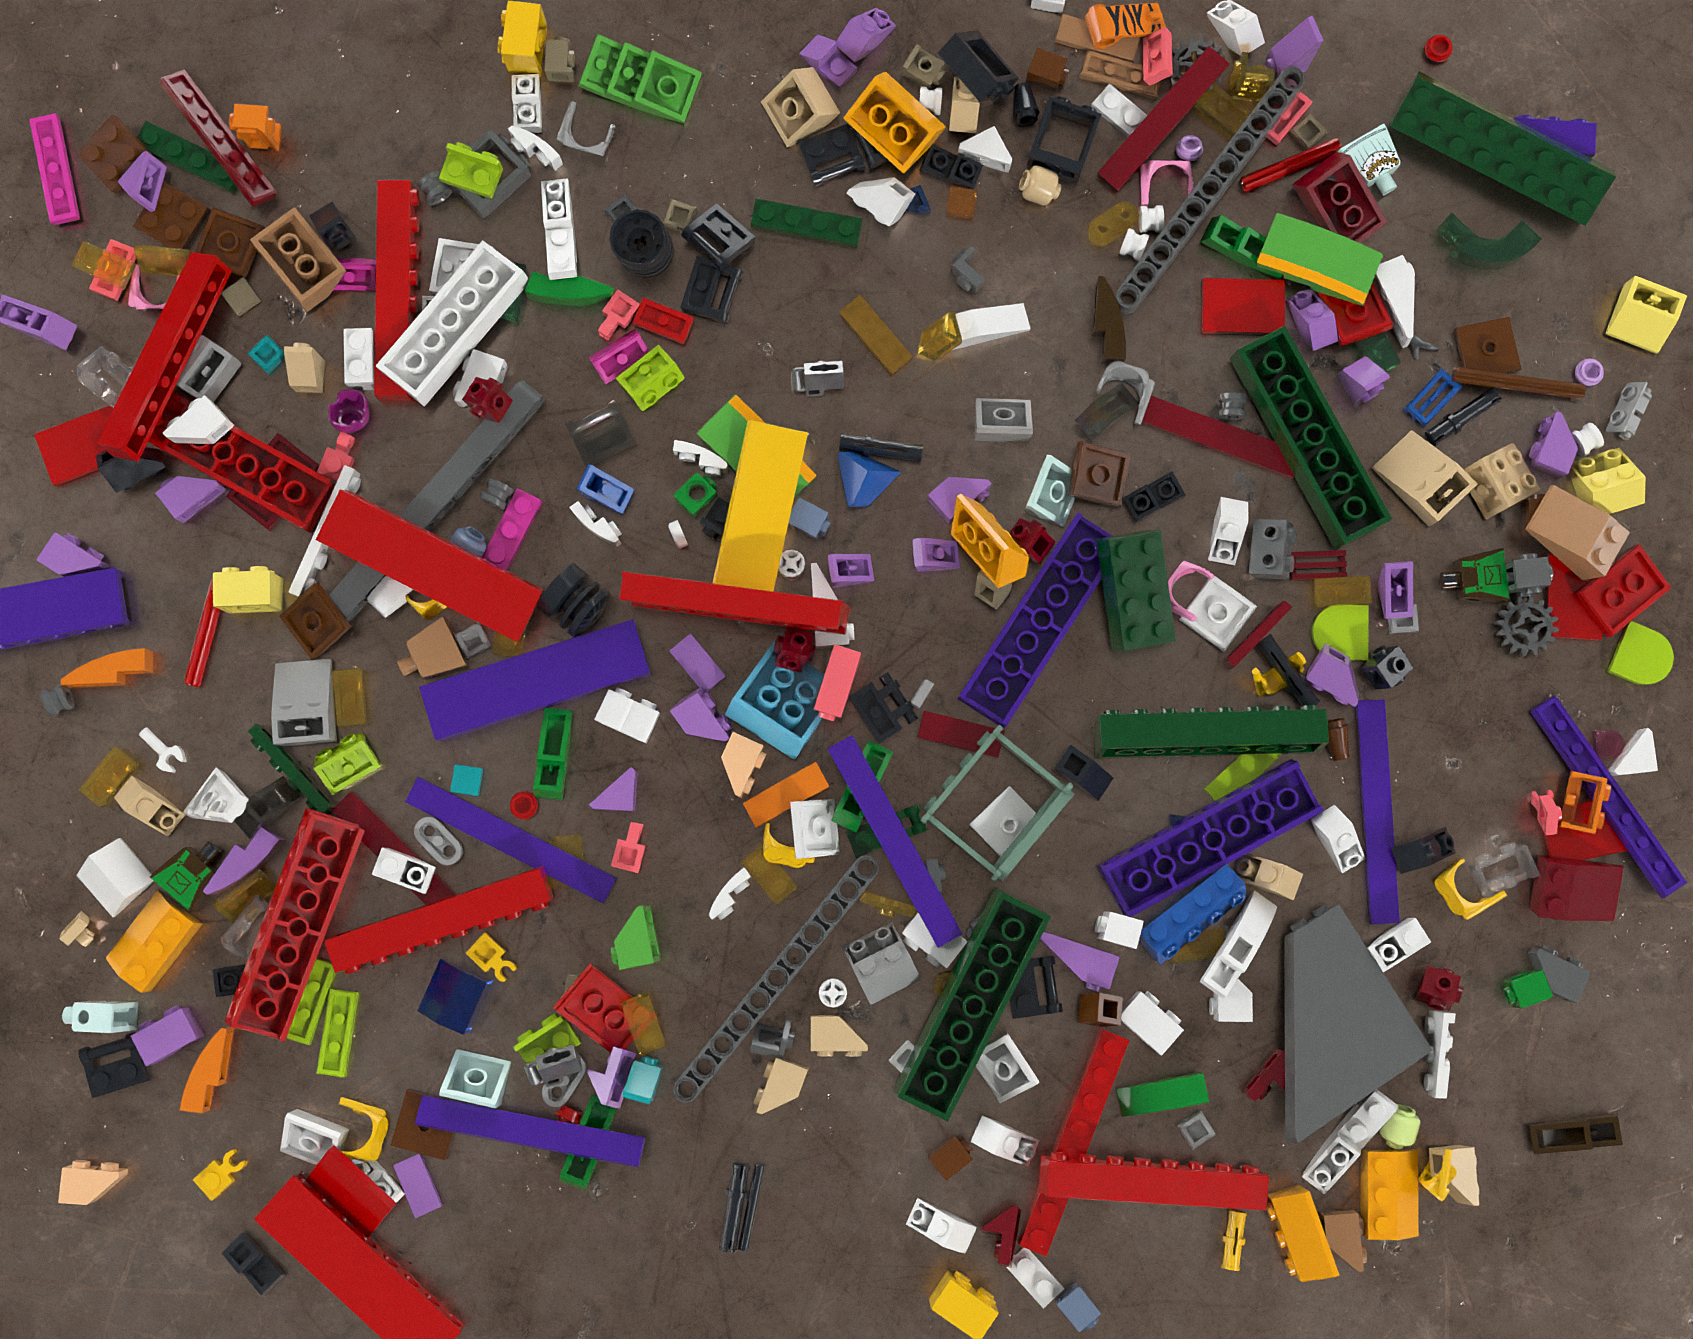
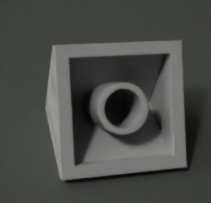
M976 398L974 441L1030 442L1033 434L1030 400Z

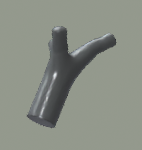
M1413 332V338L1409 343L1413 350V359L1419 358V348L1436 352L1439 350L1438 346L1426 342Z

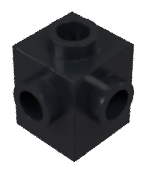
M1385 645L1376 648L1371 653L1372 657L1360 667L1375 690L1389 689L1401 684L1406 679L1405 675L1413 669L1408 661L1407 654L1399 646L1386 647Z

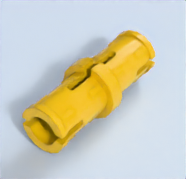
M1229 1209L1226 1235H1223L1222 1240L1225 1242L1221 1267L1227 1270L1239 1271L1241 1249L1246 1241L1243 1238L1247 1212Z

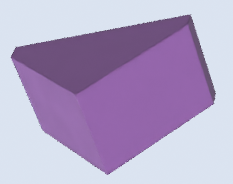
M147 151L142 152L119 179L118 183L131 198L150 212H153L157 205L167 166Z
M870 554L828 555L832 588L874 581Z
M1413 562L1384 563L1377 582L1384 618L1413 617Z
M630 767L589 804L592 809L635 812L637 771Z

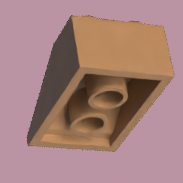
M1555 485L1549 487L1525 529L1582 580L1604 577L1630 533L1611 515Z

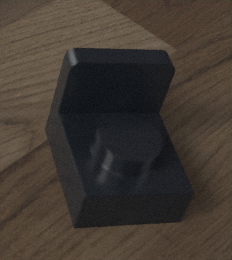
M718 497L705 518L702 517L699 521L701 526L704 527L702 532L713 540H716L717 537L720 539L723 537L729 509L728 502Z

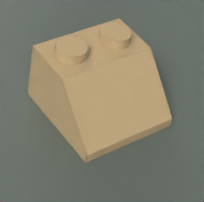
M814 67L793 69L761 101L787 147H791L824 129L840 114Z

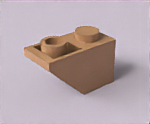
M1353 1209L1319 1211L1318 1216L1330 1249L1358 1272H1364L1363 1263H1367V1253L1365 1246H1361L1360 1234H1364L1362 1217Z

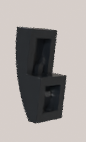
M241 1233L222 1252V1255L238 1274H244L261 1296H266L286 1276L275 1261L245 1233Z

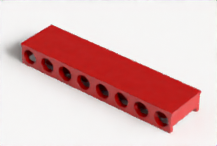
M172 392L148 442L311 533L323 514L336 484L235 426L214 444L174 443L163 432L167 429V425L172 419L181 417L188 410L191 402ZM263 451L268 452L262 461L258 460ZM279 460L274 468L271 467L275 461ZM255 462L254 469L251 472L246 473ZM243 476L247 478L241 486L236 485ZM260 482L261 484L256 488V495H254L253 488Z
M339 490L315 539L516 642L521 640L537 603L545 591L529 581L349 490Z
M623 571L621 575L623 577L619 600L631 601V606L783 627L788 626L846 635L849 612H851V607L841 600Z
M305 808L224 1022L231 1028H240L285 1042L365 830L360 828L359 824Z
M301 1173L296 1176L293 1175L253 1219L380 1338L456 1339L462 1332V1328L465 1325L375 1241L370 1237L367 1238L314 1189Z

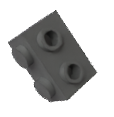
M1254 519L1249 574L1256 579L1289 580V572H1292L1294 569V557L1291 555L1292 545L1296 543L1297 533L1296 529L1293 528V524L1288 520Z
M1525 554L1506 564L1509 595L1516 594V599L1518 597L1523 599L1534 594H1540L1543 588L1551 585L1553 569L1548 564V557L1538 558L1537 554Z

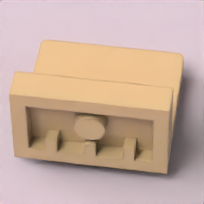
M1513 443L1463 469L1477 483L1470 493L1486 520L1540 491L1534 475L1531 474L1521 453Z

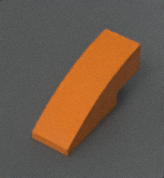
M141 648L102 656L67 674L61 679V685L70 688L126 685V674L153 673V651Z
M815 762L744 802L743 805L757 828L790 810V802L806 801L830 787L818 764Z
M229 1026L221 1028L198 1057L186 1083L180 1111L195 1113L210 1111L214 1086L226 1084L234 1028Z

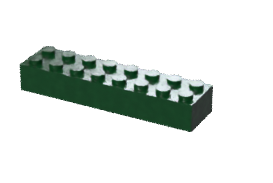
M1420 71L1415 76L1390 122V127L1585 226L1616 178L1615 170Z
M1286 326L1238 349L1231 356L1230 361L1334 549L1337 550L1391 521V515Z
M1317 705L1301 706V710H1290L1289 706H1275L1272 708L1273 710L1262 711L1261 707L1252 706L1244 708V711H1233L1232 707L1217 708L1216 712H1205V708L1188 709V712L1177 713V709L1167 708L1161 709L1160 713H1149L1147 709L1132 710V714H1121L1120 710H1106L1103 714L1099 715L1094 724L1095 759L1318 753L1329 743L1327 709H1318Z
M997 887L994 888L893 1089L898 1098L947 1122L949 1121L1051 918L1049 914Z

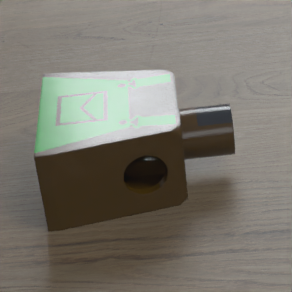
M1504 548L1460 558L1453 562L1454 572L1440 573L1441 588H1455L1456 598L1459 601L1502 604L1509 601Z
M210 841L199 852L193 847H184L153 872L150 878L187 910L198 911L208 897L203 890L218 870L212 862L221 853V850Z

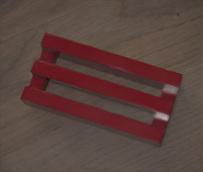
M1346 550L1291 552V555L1294 557V569L1290 572L1291 581L1348 578L1346 572L1347 561H1345ZM1336 557L1339 559V561L1296 563V559ZM1339 568V572L1297 574L1296 569Z

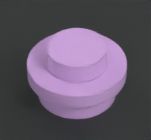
M1184 136L1177 143L1176 153L1186 161L1198 160L1203 154L1202 142L1196 136Z
M1585 359L1575 369L1577 380L1586 386L1596 385L1602 380L1604 375L1601 363L1595 359Z

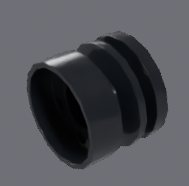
M635 209L622 214L612 225L609 236L611 250L628 272L635 276L649 277L657 275L667 267L672 259L674 247L670 234L658 216L648 210ZM647 242V244L649 245V247H648V248H643L642 251H641V250L639 249V245L644 246L645 243Z
M575 563L567 566L551 582L537 603V608L551 620L564 613L559 626L562 629L569 627L567 633L573 638L578 637L596 622L611 597V593L606 589L599 591L601 585L598 582H594L587 588H584L589 575Z

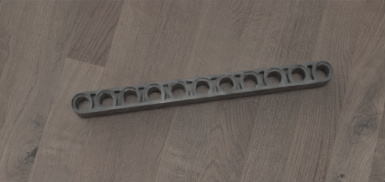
M1288 67L1281 72L1119 287L1116 293V300L1122 314H1131L1138 309L1267 138L1271 130H1273L1297 98L1305 80L1304 73L1299 68ZM1284 80H1294L1297 86L1289 87L1284 83ZM1277 101L1281 107L1273 109L1268 105V102ZM1260 122L1264 125L1265 129L1255 130L1251 124ZM1239 143L1245 144L1249 150L1240 152L1236 149L1235 145ZM1227 165L1232 169V172L1224 174L1219 170V167ZM1207 186L1213 187L1216 194L1212 196L1206 195L1202 189ZM1195 208L1199 211L1200 215L1191 217L1187 214L1186 210ZM1178 229L1183 233L1184 237L1175 239L1170 235V231ZM1157 251H1163L1167 254L1168 258L1159 261L1153 254ZM1142 272L1148 273L1151 276V280L1149 282H1141L1137 275ZM1124 294H1130L1134 297L1135 302L1125 304L1121 301L1120 297Z
M524 380L516 383L507 393L513 402L500 423L484 419L399 516L431 531L539 409L544 401V397ZM357 562L329 594V597L349 622L368 602V596L386 575Z
M864 855L853 863L682 1073L673 1087V1093L677 1100L688 1103L699 1095L868 887L879 871L878 862L874 857ZM869 860L874 864V872L870 876H863L859 873L858 865L861 861ZM844 882L855 884L857 891L852 898H845L841 895L840 887ZM831 903L838 907L839 914L837 918L828 920L823 916L822 910L826 904ZM813 925L820 929L821 937L819 940L810 942L805 938V930L808 926ZM791 948L800 949L803 953L802 961L797 964L789 962L787 959L788 950ZM780 970L784 973L785 981L782 985L775 986L770 982L769 974L771 971ZM755 992H762L766 995L767 1003L764 1007L758 1008L752 1004L751 997ZM743 1014L748 1018L749 1025L746 1029L740 1030L734 1026L733 1019L736 1015ZM725 1036L730 1040L731 1047L728 1051L721 1052L716 1048L715 1041L718 1037ZM700 1059L711 1061L713 1069L710 1073L703 1074L698 1070L697 1063ZM681 1082H691L695 1088L694 1093L690 1096L683 1095L679 1089Z

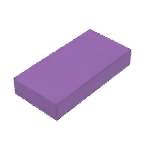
M691 633L669 650L696 685L702 688L704 693L711 690L726 677Z
M416 1154L393 1165L415 1218L443 1206L422 1154Z

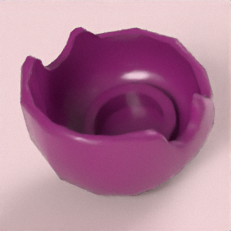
M355 389L338 392L337 400L333 404L329 403L328 420L335 430L347 434L362 429L370 418V406L367 398L361 391Z

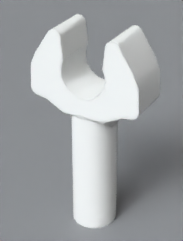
M147 727L139 733V736L159 754V760L156 764L159 769L172 773L176 772L175 768L168 761L172 755L180 762H186L185 752L180 746L167 747Z

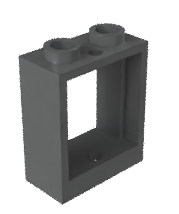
M491 129L471 146L472 151L482 154L483 151H487L492 145H495L516 169L496 187L492 199L487 197L482 199L478 194L452 186L483 219L491 214L531 177L528 169L530 165L528 160L520 152L515 154L509 148L512 145L502 133L496 135Z

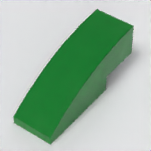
M1222 214L1211 218L1200 242L1255 270L1276 278H1281L1282 276L1280 273L1257 267L1258 258L1266 241L1265 236L1249 226L1245 228L1239 226Z
M532 271L525 293L529 299L562 306H584L608 302L614 295L615 290L611 286L579 275L577 277L550 280L549 276Z
M544 709L533 785L535 797L563 800L570 749L572 710Z
M868 740L862 753L876 779L880 782L894 751ZM847 785L831 821L857 832L864 814Z
M1201 1072L1115 1088L1122 1117L1209 1102L1204 1074Z
M591 1095L579 1125L609 1131L617 1108L603 1105L597 1096ZM568 1154L560 1173L559 1181L586 1191L598 1160Z

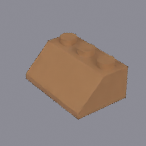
M295 207L250 239L256 251L306 312L326 299L346 272L345 268Z

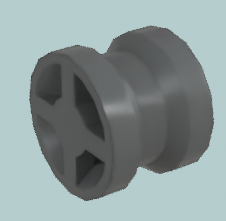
M440 171L427 174L417 184L419 189L426 193L425 199L429 205L441 203L452 194L449 185L440 182Z
M1243 393L1220 394L1219 402L1222 404V408L1219 411V418L1224 420L1245 419L1244 403L1247 401V395Z
M489 478L487 481L488 487L486 491L481 493L479 498L504 510L506 507L505 501L508 496L513 494L514 490L498 480Z
M61 683L57 684L53 690L45 689L41 691V700L46 711L51 716L58 715L63 709L71 710L75 707V701L69 687L63 686Z

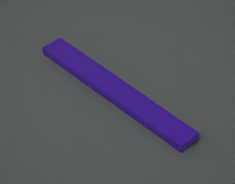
M1554 695L1531 710V714L1571 771L1607 778V784L1611 785L1608 802H1602L1600 812L1605 813L1606 821L1660 898H1666L1685 885L1687 881L1558 698ZM1582 781V787L1593 801L1596 783Z
M1385 699L1358 700L1355 710L1369 924L1400 923L1396 860L1391 847L1395 846Z
M853 735L829 747L830 755L937 948L962 935L963 933Z
M417 777L405 800L406 803L533 868L543 866L546 875L603 904L617 880L616 877L421 777Z
M422 1096L415 1121L417 1126L639 1168L645 1144V1137L429 1096Z

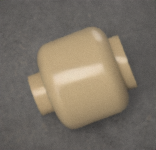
M1036 165L1030 170L1026 169L1020 179L1019 190L1022 191V196L1025 200L1039 205H1048L1052 199L1056 200L1058 198L1061 184L1058 183V175L1055 171Z

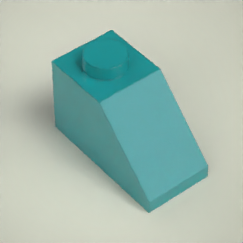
M642 1055L641 1060H634L622 1097L650 1104L655 1099L663 1066L658 1065V1059Z

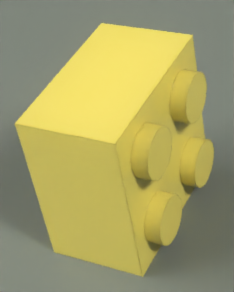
M253 566L250 567V571H240L236 567L222 568V572L213 573V606L227 613L284 611V578L275 574V571L268 570V567Z

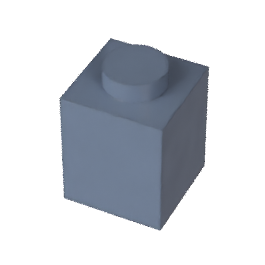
M799 498L790 514L788 527L816 541L819 535L824 537L831 524L828 521L829 513Z
M1077 1282L1055 1299L1057 1306L1079 1332L1083 1329L1086 1331L1091 1329L1099 1321L1098 1316L1101 1312Z

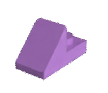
M818 34L799 53L801 58L814 67L817 72L838 90L857 72V67L837 50V42L835 40Z
M930 538L912 539L914 564L917 567V571L960 568L957 541Z
M613 1046L612 1053L607 1059L605 1074L587 1069L601 1104L620 1109L623 1100V1090L637 1053Z

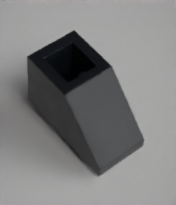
M333 201L309 215L319 235L331 250L347 246L351 241L350 239L355 237Z
M145 447L138 462L113 457L107 451L95 455L99 471L116 493L131 489L138 481L148 476H155L166 467L162 452Z
M1072 745L1065 749L1052 769L1097 801L1100 800L1114 779L1093 759Z
M1446 827L1391 847L1401 874L1430 866L1456 853L1453 838L1448 833Z

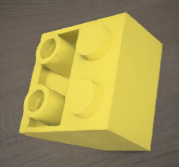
M1634 276L1623 285L1605 334L1657 354L1676 325L1687 295Z
M1620 448L1610 449L1573 461L1569 475L1577 498L1607 514L1645 503L1646 477Z

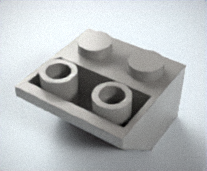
M893 922L842 947L871 1005L921 980Z

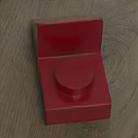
M1277 1049L1242 1090V1093L1250 1100L1255 1102L1258 1098L1260 1100L1265 1098L1272 1088L1270 1086L1271 1082L1275 1083L1285 1092L1284 1051Z
M1017 1206L1010 1207L980 1229L985 1234L1002 1236L1001 1241H996L994 1258H998L997 1263L1000 1266L1012 1268L1021 1209Z

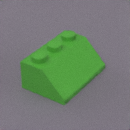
M650 905L638 906L614 940L615 947L611 948L613 964L619 965V970L661 961Z

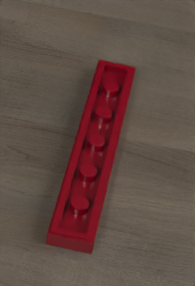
M1208 46L1097 172L1098 175L1116 191H1119L1228 68L1230 63Z
M181 70L161 77L160 85L250 205L253 207L275 198L276 190L187 72Z
M1150 397L1142 420L1143 424L1288 478H1294L1275 441L1157 397Z
M350 791L331 810L338 818L359 824V827L365 830L361 841L377 857L382 848H390L423 861L354 791ZM435 872L426 894L410 889L425 905L457 895Z

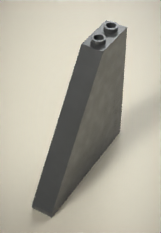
M1325 904L1312 912L1315 917L1309 921L1303 918L1290 926L1292 932L1284 936L1285 1139L1288 1144L1301 1142L1433 1051L1339 904L1331 907Z

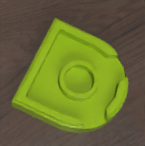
M1333 605L1324 609L1318 614L1312 624L1311 638L1313 644L1320 651L1326 643L1350 657V661H1368L1369 605Z
M1631 621L1623 630L1607 672L1638 685L1657 683L1664 679L1671 671L1674 661L1673 649L1669 641L1662 634Z

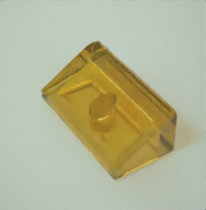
M134 245L138 267L143 273L178 276L181 274L191 254L187 249Z
M948 312L923 329L918 354L936 361L962 344V336L955 312Z

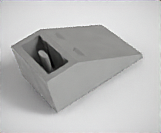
M200 335L176 385L196 399L202 398L205 395L214 403L242 363L205 336Z
M332 659L275 663L271 712L273 745L283 747L337 742Z

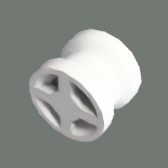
M921 86L919 102L929 112H932L934 115H940L942 88L928 90L927 87Z
M1156 205L1154 208H1148L1147 206L1139 207L1138 223L1141 234L1147 233L1150 230H1154L1156 233L1162 232L1164 229V209L1162 205Z
M1128 228L1119 254L1123 256L1129 254L1133 256L1134 260L1140 261L1149 235H1139L1133 229Z
M1589 422L1583 426L1581 431L1575 430L1571 433L1578 447L1577 454L1580 457L1588 455L1591 449H1598L1604 445L1603 436L1593 423Z
M786 550L782 553L778 569L781 576L788 580H796L802 576L805 571V560L801 553L796 550Z
M827 979L819 989L820 1000L828 1007L840 1006L847 996L846 986L839 979Z

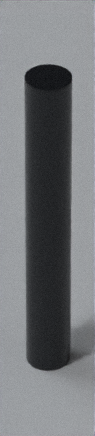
M754 1164L738 1245V1250L748 1252L750 1249L765 1165Z

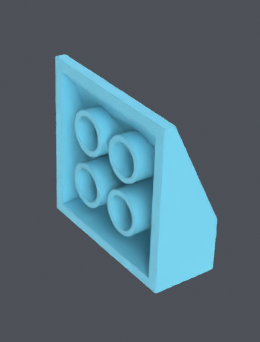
M773 642L733 697L725 715L793 760H796L823 719L818 717L819 711L814 710L825 674L807 662L801 673L774 666L777 652L773 651L775 642Z

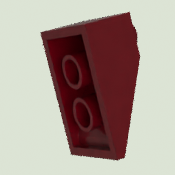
M1335 152L1292 184L1306 209L1323 229L1361 243L1388 223L1349 154Z
M1538 855L1529 909L1542 918L1565 921H1614L1624 866Z

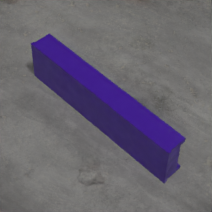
M1079 512L957 698L993 723L1001 725L1003 729L1015 714L1102 579L1096 539L1112 535L1082 517L1083 515Z
M109 568L1 588L0 650L131 626L130 620L127 617L122 585L123 572L116 568Z
M634 619L432 682L420 686L419 689L434 739L442 742L641 679L651 674Z
M1290 759L1175 824L1099 864L1098 868L1123 915L1133 917L1324 810L1317 802L1300 769L1299 762Z

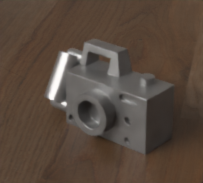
M817 361L815 363H804V367L794 368L791 370L792 390L796 392L806 391V397L823 396L824 391L827 389L844 388L842 361ZM802 373H805V386L802 383Z
M574 1044L561 1049L551 1048L545 1054L536 1056L535 1061L528 1062L524 1066L532 1086L545 1083L547 1087L563 1082L564 1076L583 1070L580 1055Z

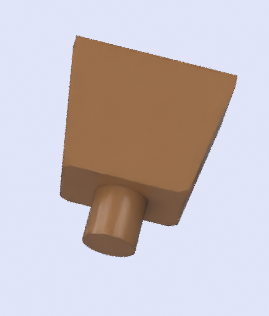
M444 617L439 618L409 639L406 645L411 655L397 661L404 676L418 670L421 677L426 680L470 667L449 621Z

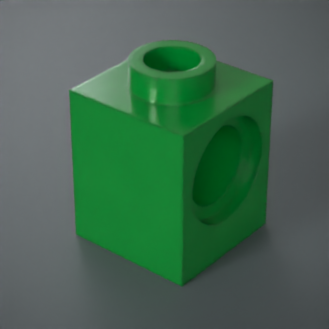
M696 472L673 496L695 519L718 496L715 490L717 485L706 474L702 477ZM694 488L705 490L704 497L699 500L692 499L690 493Z
M1533 969L1503 980L1506 987L1503 989L1504 996L1510 1005L1512 1004L1514 1008L1522 1009L1553 997L1543 970Z

